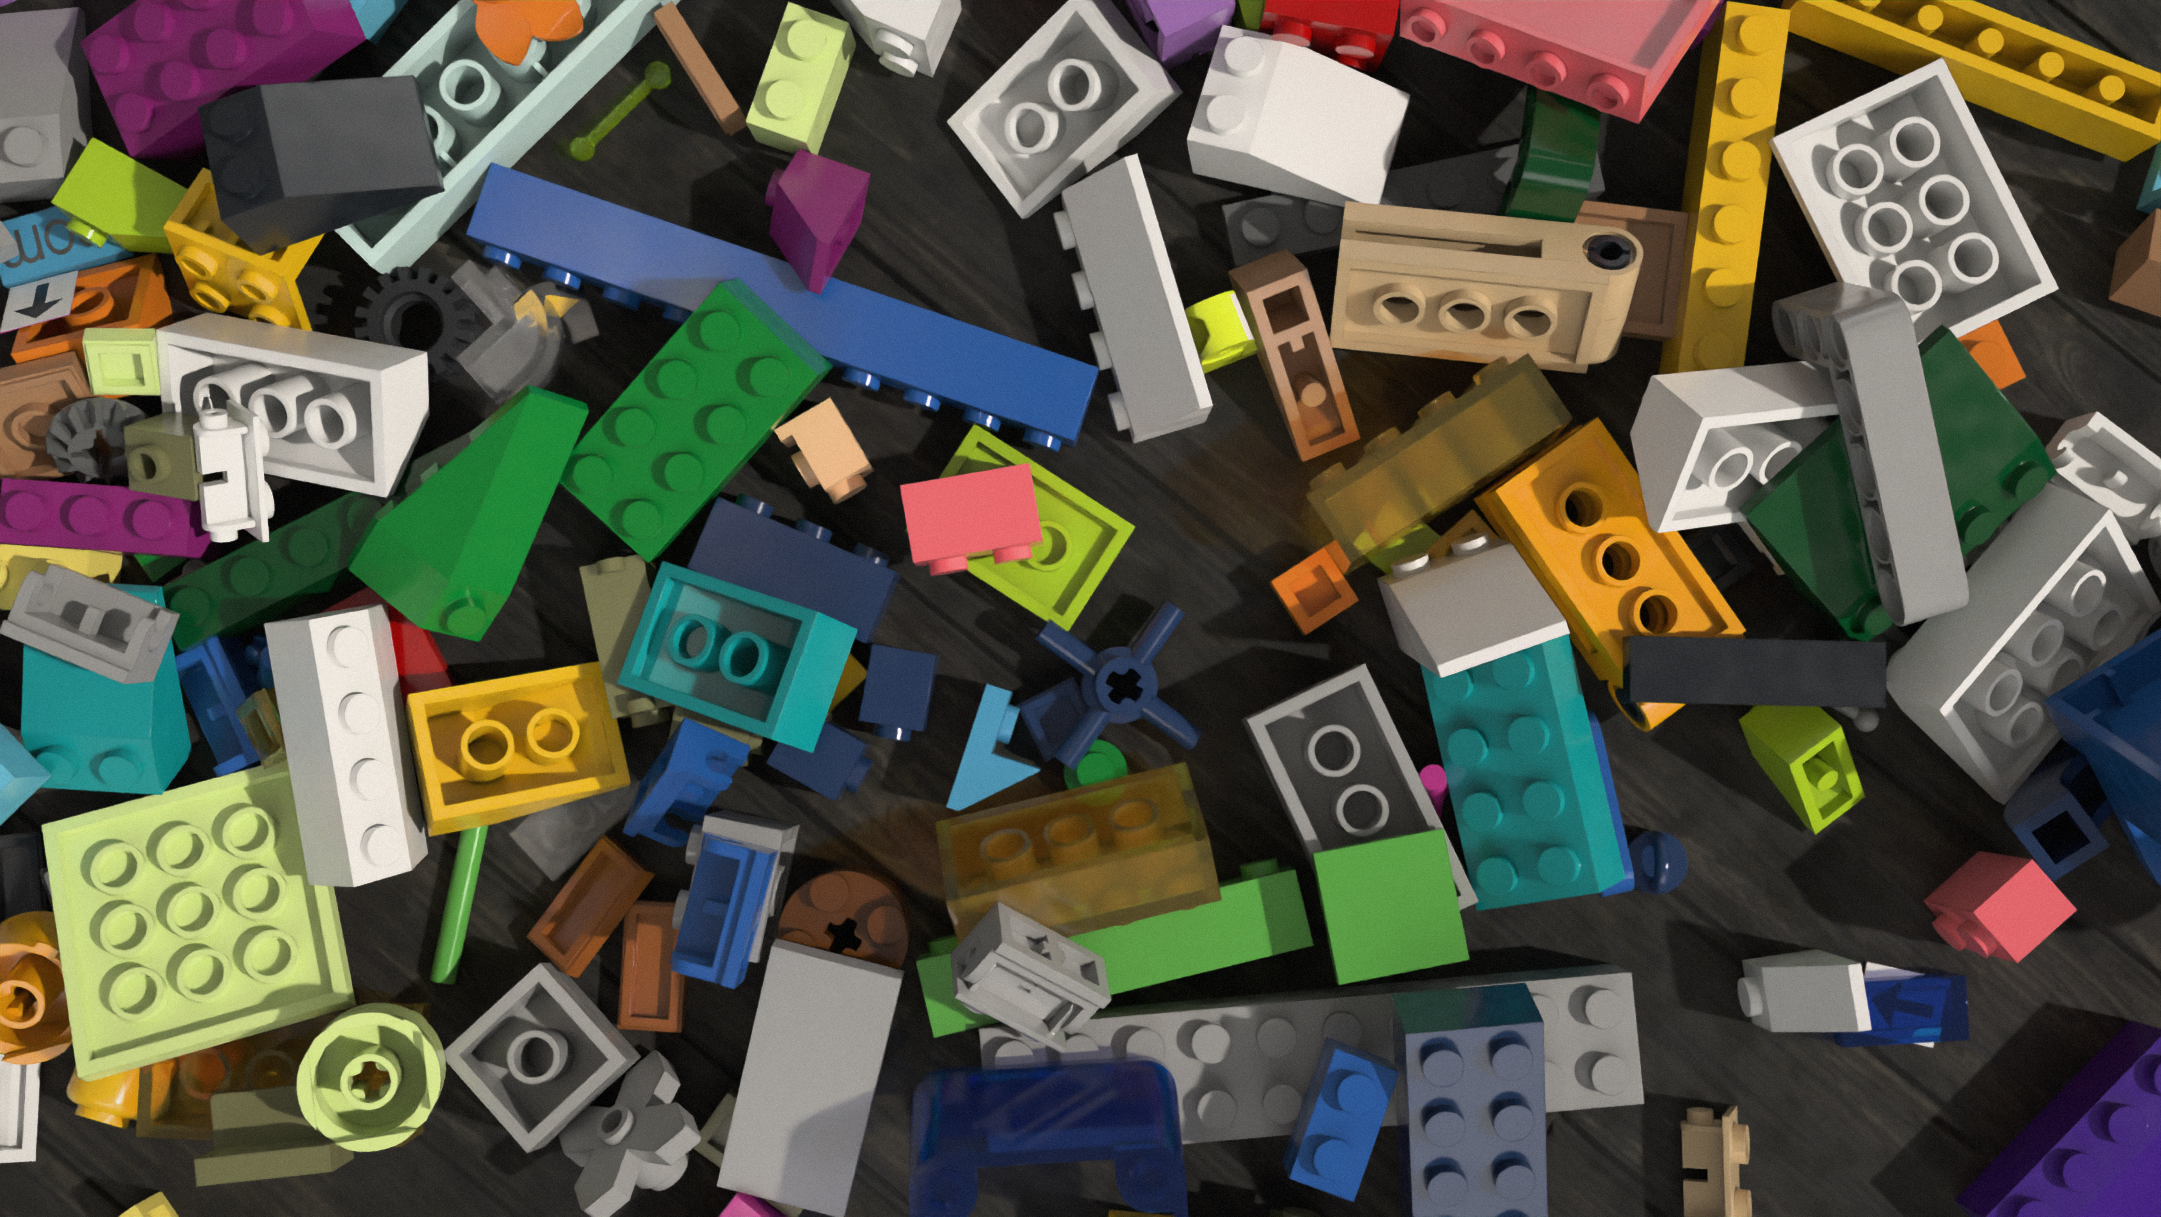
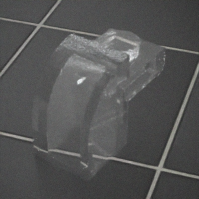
M469 259L451 278L489 318L493 325L464 350L456 360L494 402L501 407L527 384L543 389L552 379L560 365L564 351L563 326L558 312L548 298L531 289L517 302L516 299L523 292L501 268L495 265L488 271Z

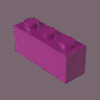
M2 478L0 495L1 544L81 549L119 555L216 561L220 559L222 542L211 541L210 532L202 528L200 500L191 501L132 491L129 487Z

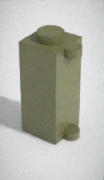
M639 554L627 557L604 559L596 562V564L579 567L611 718L625 719L631 717L633 728L670 721L669 709L674 708L675 704L617 684L658 574L655 559L647 563Z

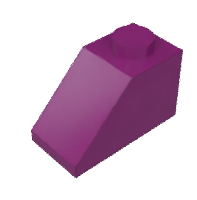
M798 149L786 170L777 168L769 182L765 197V204L773 207L769 234L807 290L821 295L861 225L871 174Z

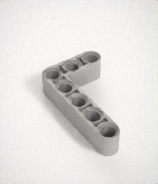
M1841 281L1774 301L1771 313L1776 337L1784 352L1790 357L1827 367L1830 370L1877 588L1886 614L1896 626L1902 627L1966 607L1969 602L1968 581L1914 325L1905 302L1894 292Z

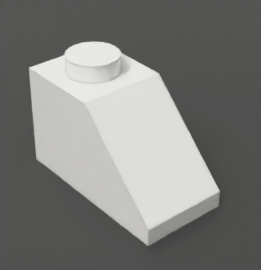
M1819 949L1742 960L1745 978L1738 980V996L1744 1014L1752 1018L1753 1024L1770 1032H1861L1872 1030L1861 963Z

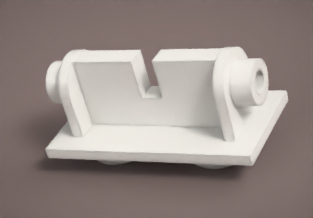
M233 399L226 400L227 411L223 409L202 410L199 412V422L193 425L197 471L202 475L221 471L223 473V479L198 483L202 528L210 532V540L214 542L234 541L238 538L237 530L245 529L263 543L269 542L268 518H272L274 515V499L268 483L264 480L263 457L269 453L268 432L265 424L257 414Z

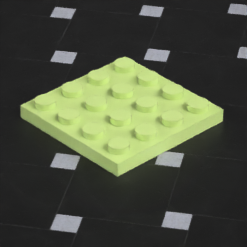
M287 759L165 791L162 795H150L41 825L78 1078L87 1082L356 1006L334 886L309 885Z

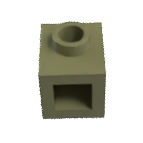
M166 412L124 427L125 457L127 460L130 490L197 501L200 500L198 483L223 479L222 471L203 475L197 471L193 425L199 422V416Z

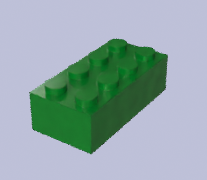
M738 277L721 282L571 452L559 482L649 563L673 545L775 432L774 430L785 421L832 369L833 365Z

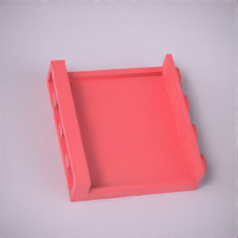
M1401 0L1400 36L1422 46L1431 47L1469 61L1481 68L1490 69L1534 85L1541 90L1550 91L1591 106L1603 113L1612 114L1639 124L1720 0Z

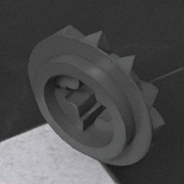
M88 398L74 402L61 409L50 421L46 433L47 454H51L54 458L58 473L71 472L77 476L81 484L95 479L104 480L107 485L113 486L117 479L128 478L124 427L149 417L136 406L118 399ZM96 430H102L103 438H107L108 443L112 446V453H109L108 456H102V454L98 453L96 446H93Z

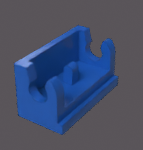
M216 636L205 641L206 643L175 657L179 680L217 760L218 765L213 768L216 777L269 764L286 755L282 726L265 689L259 687L256 682L257 672L254 666L247 664L244 660L243 653L246 648L241 638Z
M684 717L640 781L622 833L632 837L639 833L671 847L685 846L690 835L683 830L670 827L665 820V814L673 813L680 816L683 820L700 823L705 816L706 810L720 791L727 790L733 782L731 777L738 767H742L746 762L751 746Z
M705 832L675 950L672 952L670 965L672 966L670 970L735 989L745 979L779 850Z

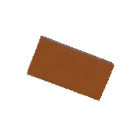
M603 834L526 937L565 975L578 978L655 874L615 838Z
M637 899L625 914L617 1029L678 1033L685 1030L688 976L670 970L672 966L670 965L672 952L675 950L680 931L672 928L676 901Z

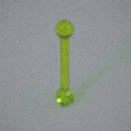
M660 61L650 63L645 70L646 79L586 137L573 139L570 144L572 157L578 161L591 159L595 151L594 146L653 89L666 88L672 79L668 66Z

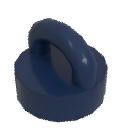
M1651 829L1637 832L1628 838L1627 845L1634 872V888L1642 892L1660 895L1668 893L1680 885L1686 876L1688 859L1686 850L1678 839L1669 833Z

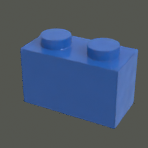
M1326 1037L1282 1160L1289 1179L1354 1202L1400 1073L1388 1059Z

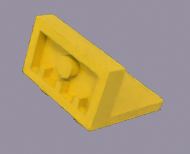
M202 168L163 226L165 235L174 253L175 261L180 267L191 297L201 306L213 312L224 313L228 310L252 321L312 331L295 280L324 234L259 256L221 221L211 171Z

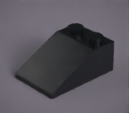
M413 75L258 85L198 107L221 221L259 256L445 191L419 82Z

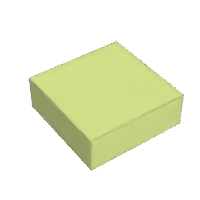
M85 328L82 343L92 395H161L156 329Z

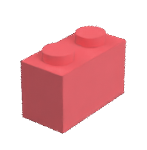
M1029 463L900 485L913 563L917 567L929 565L931 576L968 570L967 558L993 554L995 565L1028 560L1033 558L1031 547L1044 545Z
M1978 851L1923 900L1937 917L1932 922L1933 927L1953 948L1958 951H1962L1965 948L1975 951L1984 958L1993 956L2016 963L2020 962L2077 911L2032 859Z

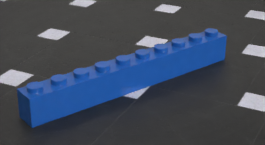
M492 162L466 233L468 237L484 248L481 257L488 261L513 270H519L522 261L544 268L542 278L572 290L578 291L581 281L603 288V299L631 310L638 311L641 301L664 309L661 318L678 326H682L719 283L738 277L833 367L844 370L842 380L878 392L881 383L904 390L903 401L933 412H938L941 403L965 411L962 418L964 422L971 425L975 423L988 431L998 432L1001 423L1025 431L1022 441L1058 453L1061 444L1075 448L1099 377L1098 367L830 277L821 295L807 290L788 262Z

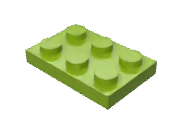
M974 423L939 479L1029 463L1044 545L1031 547L1033 558L1019 562L995 565L993 554L967 558L969 569L966 571L1044 621L1050 618L1069 632L1134 531L1135 526Z

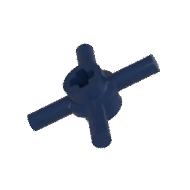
M1164 600L1130 648L1111 647L1098 653L1050 618L1045 622L1037 633L1035 640L1082 673L1081 693L1087 706L1085 712L1053 755L1056 759L1074 771L1108 722L1123 724L1135 721L1140 717L1187 751H1190L1197 744L1203 734V730L1156 696L1158 680L1155 669L1151 664L1185 616L1179 608ZM1128 671L1131 676L1125 682L1132 686L1129 696L1115 695L1110 699L1108 694L1113 688L1106 684L1109 674L1123 675Z

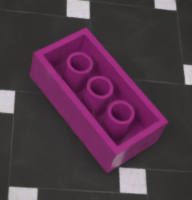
M136 0L80 41V44L130 157L188 162L206 149L198 111L199 106L258 85L305 82L366 40V37L349 0Z

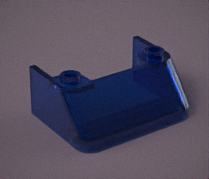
M1148 1056L948 1068L930 1072L917 1084L910 1104L908 1186L910 1217H967L973 1210L978 1196L977 1168L1115 1159L1117 1187L1120 1195L1128 1205L1141 1212H1171V1217H1188L1178 1093L1172 1072L1163 1062Z

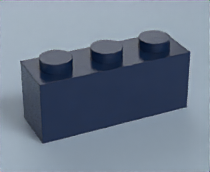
M739 493L735 503L717 497L688 564V569L818 611L858 629L855 639L866 644H872L901 576L887 568L892 558L891 556L856 542L852 553L829 544L833 534L832 531L799 517L793 528L770 519L774 507L745 494Z

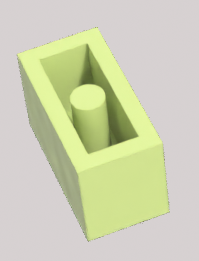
M788 2L746 119V124L757 142L794 155L798 149L818 155L856 48V42L849 22Z

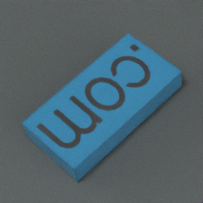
M55 206L2 222L17 242L19 255L0 264V277L2 285L10 289L68 272L91 269L133 257L134 252L127 251L108 239L100 249L79 238L65 228L70 218Z

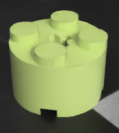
M370 1003L343 1012L334 1018L313 1040L299 1066L297 1096L305 1119L315 1130L336 1142V1145L351 1151L372 1152L400 1144L422 1126L432 1113L440 1096L446 1073V1060L441 1041L434 1029L420 1013L399 1005ZM368 1061L376 1062L378 1070H388L389 1076L385 1078L380 1090H372L370 1080H358L357 1074L361 1073Z

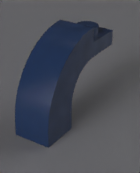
M2069 744L2032 773L2012 795L2005 807L2004 821L2034 862L2052 882L2110 847V844L2099 829L2105 819L2113 812V809L2086 756Z

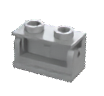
M996 901L950 955L954 998L960 1000L970 1011L976 1014H987L1014 1028L1023 1038L1032 1042L1040 1041L1061 1053L1067 1050L1064 1031L1068 1034L1076 1033L1099 1008L1104 1009L1111 1001L1106 967L1102 956L999 901Z

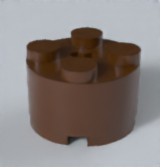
M838 867L815 876L803 884L790 897L779 920L777 939L900 970L912 946L913 923L908 904L901 890L888 877L867 867ZM847 918H850L857 923L854 934L862 942L859 944L852 941L845 948L836 942L838 932L832 928V923L841 925Z

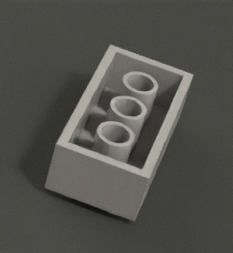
M1366 664L1352 666L1241 719L1313 872L1311 852L1438 827L1443 828ZM1444 830L1459 909L1462 910L1479 901Z

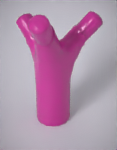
M1431 764L1424 767L1418 775L1441 821L1443 803L1446 795L1449 793V787L1443 768Z

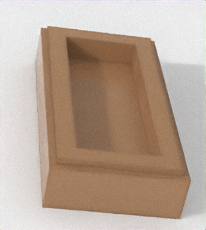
M671 1L653 12L655 15L653 20L725 134L729 133L731 136L746 127V118L674 3Z

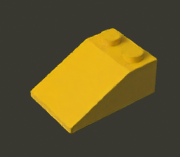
M599 661L408 694L405 717L429 837L500 823L626 787L631 783L617 719L611 718Z

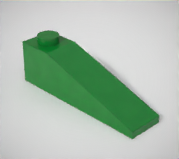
M527 384L469 434L470 444L444 466L435 462L420 475L422 485L399 504L391 500L375 513L346 561L348 570L419 628L479 642L510 596L589 413L587 404Z

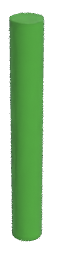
M489 825L461 830L430 975V980L433 982L456 984Z

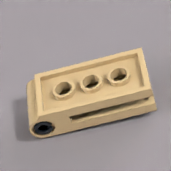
M1345 201L1330 343L1332 348L1586 374L1588 364L1603 363L1611 359L1619 349L1643 259V248L1637 238L1631 233L1616 227Z

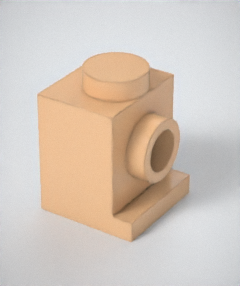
M831 398L826 399L774 430L780 441L787 448L798 444L800 451L791 455L797 469L810 489L820 483L834 504L854 496L867 486L863 477L873 472L874 469Z

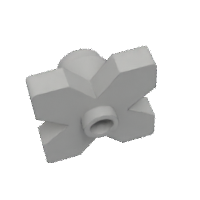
M656 1050L652 1051L626 1072L614 1106L610 1108L588 1106L558 1134L564 1154L580 1167L585 1166L574 1188L581 1210L590 1217H610L630 1200L635 1185L642 1189L651 1188L655 1191H662L674 1185L687 1168L689 1161L688 1152L701 1140L693 1116L677 1102L671 1103L681 1084L673 1064Z

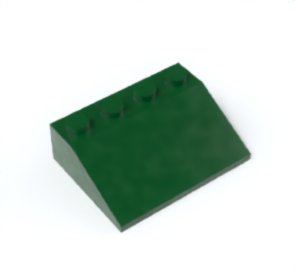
M1941 324L1918 345L1963 558L1975 546L1988 540L1996 527L2025 501L2036 497L2043 490L2046 483L2057 474V471L2036 433L1953 332ZM1839 417L1738 510L1809 609L1847 641L1869 642L1875 635L1886 631L1893 622L1886 614L1878 592Z

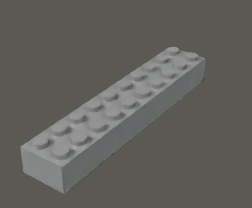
M1612 963L1106 1007L1104 1009L1099 1008L1076 1033L1068 1034L1064 1031L1067 1050L1064 1053L1040 1041H1029L1018 1034L1014 1028L1002 1022L979 1027L990 1161L1291 1135L1326 1037L1386 1058L1394 1065L1392 994L1526 983L1544 1021L1546 1112L1644 1104L1632 972ZM1395 1087L1381 1127L1397 1126Z

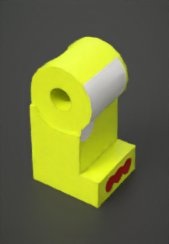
M1234 290L1215 295L1184 310L1203 374L1256 354L1258 349Z

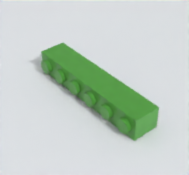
M1277 857L1239 866L1241 877L1217 882L1214 872L1177 881L1179 892L1154 897L1151 887L1126 892L1115 896L1117 907L1093 913L1090 903L1064 907L1052 912L1055 922L1043 924L1104 958L1110 995L1314 946L1296 870L1290 865L1279 867ZM965 933L948 935L927 942L930 952L920 954L916 960L934 1038L1001 1022L987 1014H976L970 1011L960 1000L954 998L950 955L966 937Z

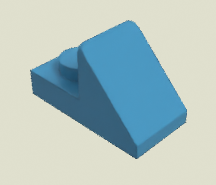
M986 684L946 806L947 808L960 811L1041 770L1040 767L994 753L997 741L1009 744L1019 715L1020 708L1009 705L1013 692Z

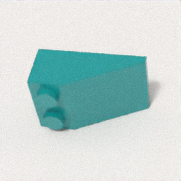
M662 561L617 684L763 737L813 753L858 629L818 611Z
M106 583L165 607L162 586ZM172 639L169 641L154 681L122 684L24 644L21 735L24 748L51 775L40 788L163 794L192 754Z

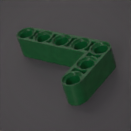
M1528 84L1517 161L1494 215L1574 223L1592 180L1601 111Z

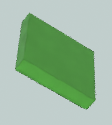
M1438 827L1311 852L1335 979L1338 985L1470 960L1444 828Z

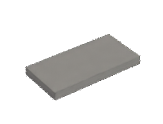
M775 939L769 955L717 1187L834 1217H844L904 971Z

